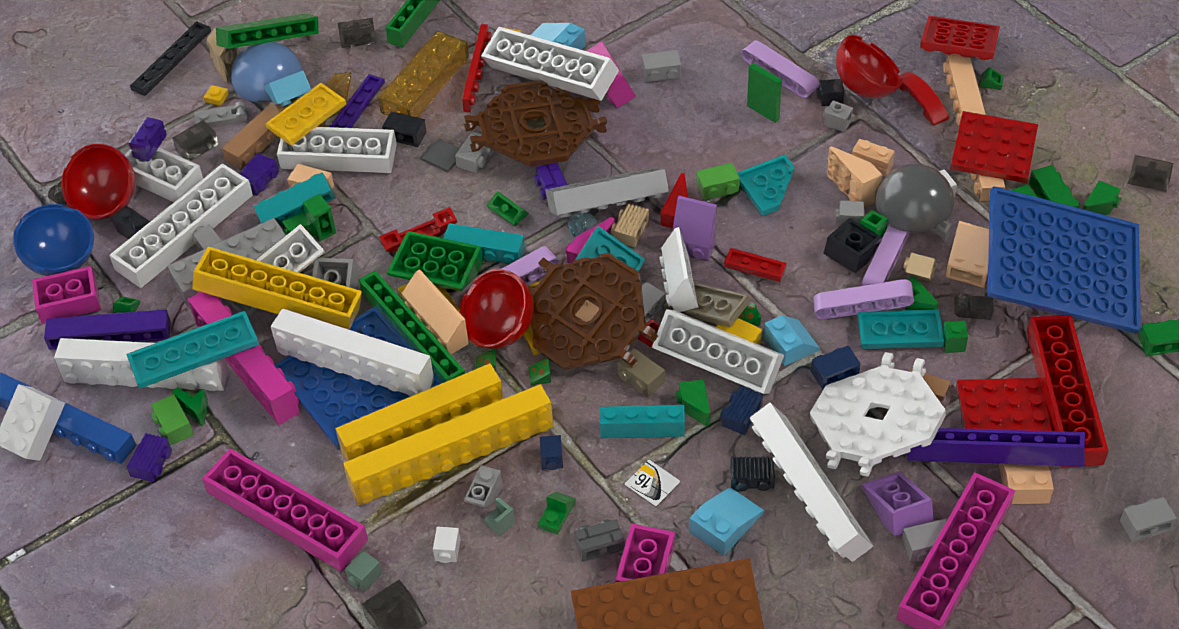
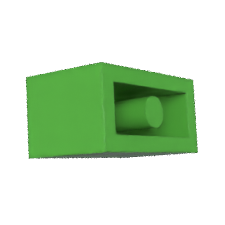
M733 163L696 171V185L703 200L739 192L740 178Z
M174 394L151 404L153 413L150 414L155 425H160L158 431L163 438L166 437L170 446L194 435L190 423Z

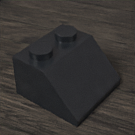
M849 218L827 237L823 254L850 271L857 273L867 264L881 242L882 237Z

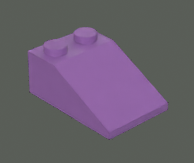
M678 196L673 231L679 227L689 256L709 261L716 244L717 205Z
M900 471L861 484L862 490L883 525L894 536L902 535L904 528L934 522L932 499Z

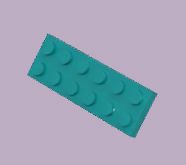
M243 311L127 353L126 355L138 387L141 389L258 346L259 342L246 312Z

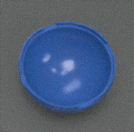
M48 204L30 210L20 219L13 233V245L18 258L28 269L40 275L50 276L79 269L92 252L94 233L89 220L77 209L64 207L62 204Z

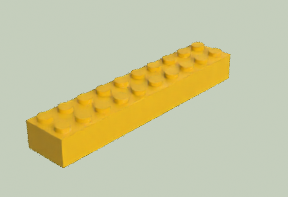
M540 384L344 462L348 485L357 505L368 504L374 499L390 495L399 489L410 487L416 482L429 479L441 472L449 471L463 463H469L478 457L489 455L495 450L506 448L520 440H526L532 435L546 432L553 427L551 401Z

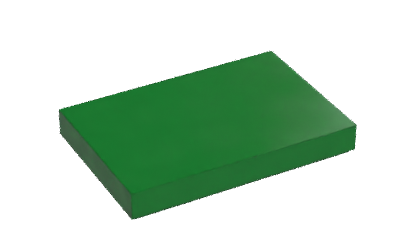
M752 63L748 70L747 106L776 123L780 119L782 79Z

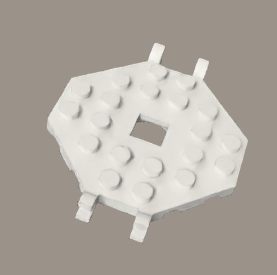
M885 352L881 366L825 386L810 411V418L817 426L823 440L830 447L826 454V458L830 459L827 464L828 468L836 469L841 458L859 461L858 465L862 466L860 475L868 477L873 465L882 462V458L891 455L897 457L910 452V448L918 445L925 447L932 443L946 413L945 408L923 379L926 373V369H923L924 359L916 358L913 371L908 372L893 369L895 366L891 362L893 354ZM882 407L888 409L883 420L865 417L868 410L872 408Z

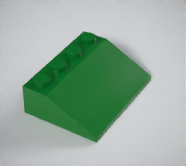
M407 231L387 271V276L411 280L415 272L420 269L434 286L463 291L477 276L483 263L482 247Z

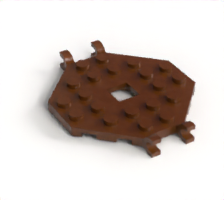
M539 80L505 85L501 89V93L487 104V108L475 116H464L466 123L464 127L467 132L479 126L482 135L470 136L472 152L479 151L485 146L532 167L567 161L594 130L600 133L607 132L605 126L607 119L606 117L592 119L590 112H599L598 104H600V100L593 98L585 100L581 97L577 99L570 96L569 92L558 87L554 89L549 87L547 82ZM543 118L545 127L540 129L527 127L525 120Z
M609 253L600 254V257L591 259L586 257L573 260L572 263L552 264L543 257L538 264L543 267L542 270L547 272V274L535 289L528 286L534 303V313L531 321L533 348L564 370L622 359L626 364L634 368L638 361L633 354L627 352L630 346L641 333L653 343L658 338V335L654 333L655 330L646 325L641 275L639 272ZM586 300L599 308V311L588 322L575 316Z

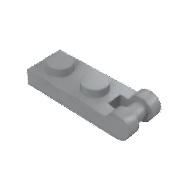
M237 102L232 106L194 112L197 130L246 121L245 103Z

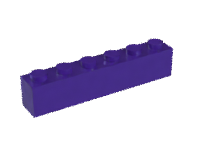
M167 309L46 319L44 339L49 350L57 349L60 338L124 342L163 341L170 338L171 320Z

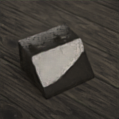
M400 580L392 583L361 604L365 618L374 629H420L427 624L413 596Z

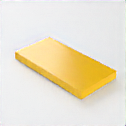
M319 83L265 124L267 129L292 146L344 107L346 100L323 83Z

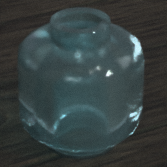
M588 212L574 214L568 221V229L573 237L597 225L594 216Z

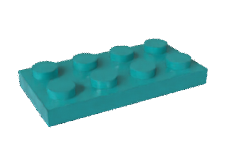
M939 310L857 313L861 349L943 347L944 345Z

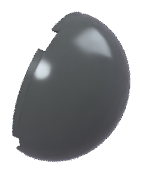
M908 164L892 170L883 178L876 191L875 205L877 213L887 217L891 227L906 232H924L936 228V225L950 217L954 207V195L948 180L939 171L923 164Z

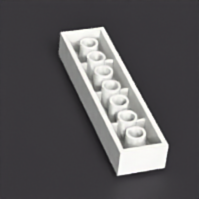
M502 27L497 28L481 55L491 68L534 81L542 80L550 86L602 101L619 71L608 57Z
M222 163L112 252L109 256L114 270L142 288L195 244L193 234L197 228L205 227L208 224L212 228L216 227L253 196L249 180Z
M286 309L281 310L271 325L277 352L282 355H289L301 361H308L319 367H326L337 373H344L355 379L368 381L373 385H381L392 391L405 393L410 397L430 389L434 382L429 355Z
M60 338L54 359L64 382L70 384L86 383L90 385L105 384L135 387L138 384L126 354L155 343ZM225 358L146 387L169 389L179 387L189 390L224 391L229 370Z
M768 403L751 416L750 419L754 424L752 429L759 437L761 436L764 439L762 444L769 453L772 452L775 456L773 458L775 464L786 472L783 476L790 485L793 484L796 488L794 491L796 496L807 504L805 509L812 518L815 517L819 522L816 526L823 535L826 534L830 539L827 542L832 550L838 552L843 559L847 557L853 562L874 547L788 418L771 403Z

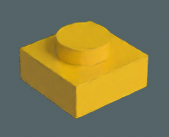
M211 85L203 98L206 103L221 106L229 92L227 88Z

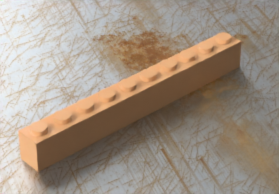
M960 54L947 55L946 62H943V71L947 73L946 83L947 86H950V98L954 100L953 110L957 112V125H960L963 111L986 115L970 57H962ZM970 173L971 180L975 182L974 192L978 194L979 201H990V189L993 186L1005 189L1003 179Z

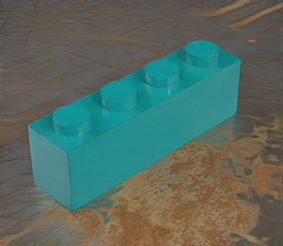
M322 172L314 174L308 180L296 183L285 191L278 192L269 199L260 201L254 206V209L261 224L275 218L279 226L283 225L282 221L302 211L305 214L303 202L309 198L320 194L328 203L336 199V196L328 179Z
M449 223L444 235V239L481 246L482 258L488 261L511 264L522 258L525 250L524 235Z
M684 405L600 407L601 439L685 437Z

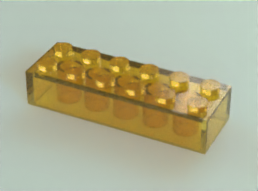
M437 30L378 97L380 112L387 116L392 111L419 117L469 58L467 41Z

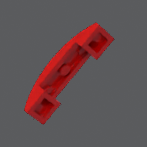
M911 72L899 75L900 79H903L899 89L902 92L908 91L924 109L923 115L933 126L949 120V115L942 102L923 79Z
M448 207L432 214L434 219L401 233H398L397 229L379 236V239L386 252H397L407 231L439 237L446 232L449 223H457L453 211Z

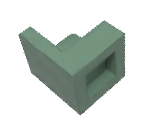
M498 497L495 500L496 509L484 519V524L500 537L515 524L513 508Z

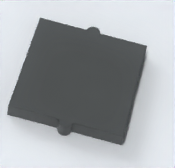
M438 139L432 147H429V150L421 157V160L449 172L456 164L455 155L459 148L442 139Z

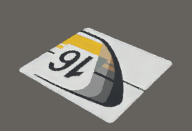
M648 460L625 485L657 506L680 483V480L651 460Z

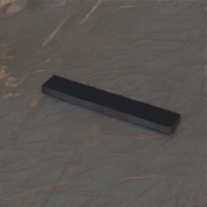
M196 21L130 85L131 90L146 96L211 32L210 26Z

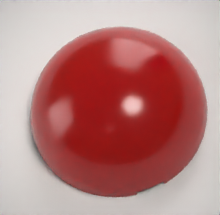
M848 35L842 40L836 53V69L844 85L853 93L871 99L883 98L894 93L903 81L898 75L900 70L894 61L874 43L868 44L862 41L863 37Z
M90 144L80 148L71 156V160L63 170L61 186L64 199L71 209H77L87 219L102 220L114 216L129 204L134 194L136 180L130 161L121 151L106 144Z
M503 269L487 271L472 282L474 284L468 293H465L459 313L465 319L467 336L473 344L485 349H501L517 342L528 330L534 313L533 297L527 284L515 273Z

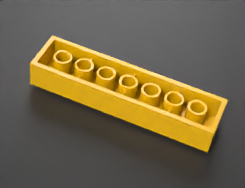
M209 246L193 271V290L275 314H279L282 309H286L350 330L360 308L362 295L360 290Z
M491 363L337 427L335 429L341 453L345 461H349L503 399L501 380Z

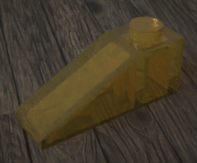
M351 72L333 74L325 84V86L344 98L346 104Z

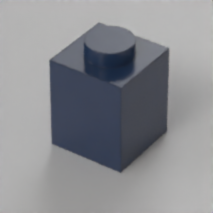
M561 435L540 437L542 470L563 468Z

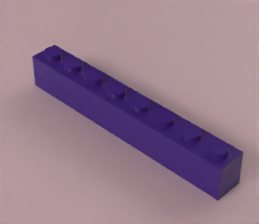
M939 428L930 445L925 447L918 445L910 448V452L906 454L908 461L1085 467V432Z

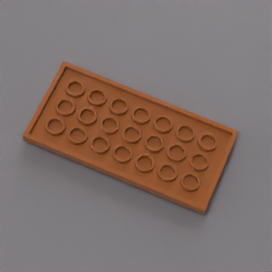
M750 558L570 591L577 629H764Z

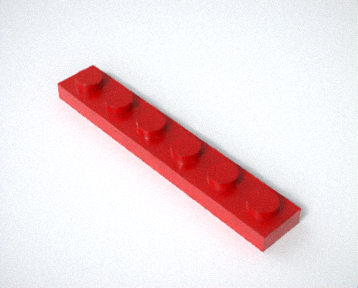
M488 24L480 25L462 96L463 112L471 113L472 105L476 104L475 93L479 92L478 81L482 79V67H485V60L481 55L492 37L491 32L488 30Z

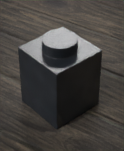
M841 79L820 80L819 88H816L817 99H820L821 106H830L832 101L844 104L845 90Z

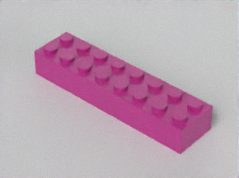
M199 292L188 299L195 324L198 328L232 316L230 308L222 304L220 297ZM260 344L225 357L228 365L278 426L300 413L298 408L300 403L294 394L296 392L295 386L291 381H286L285 375L280 368H275L272 358L269 355L265 356Z
M231 448L202 478L207 493L340 572L343 571L368 541L364 525Z
M974 472L900 603L897 614L898 621L915 629H945L1009 511L1015 490Z

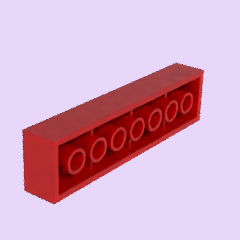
M1072 315L1030 317L1027 336L1037 375L1040 378L1046 399L1052 431L1085 432V466L1104 465L1109 450ZM1061 466V468L1078 467V466Z

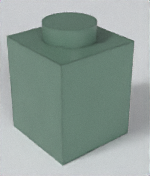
M362 551L345 569L348 583L353 588H360L364 592L382 574L380 562L365 551Z

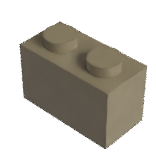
M634 348L629 353L635 356L638 363L632 368L621 359L618 362V375L621 380L634 386L639 393L649 397L665 383V369Z

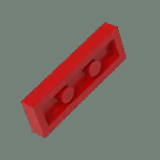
M734 248L729 249L724 261V267L777 282H781L787 266L785 262Z

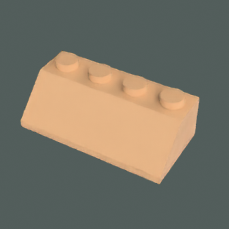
M420 269L416 271L402 293L403 302L450 354H453L469 344L465 319Z

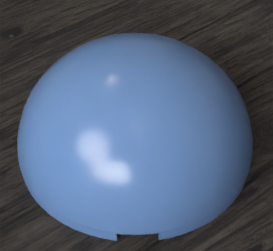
M267 42L249 45L237 55L231 68L232 86L240 97L248 101L259 103V101L270 100V102H273L264 86L302 71V66L295 53L283 44Z

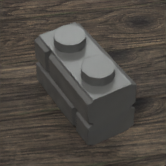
M606 519L594 526L584 525L574 531L575 542L582 562L620 552L625 548L624 537L617 519L612 521Z

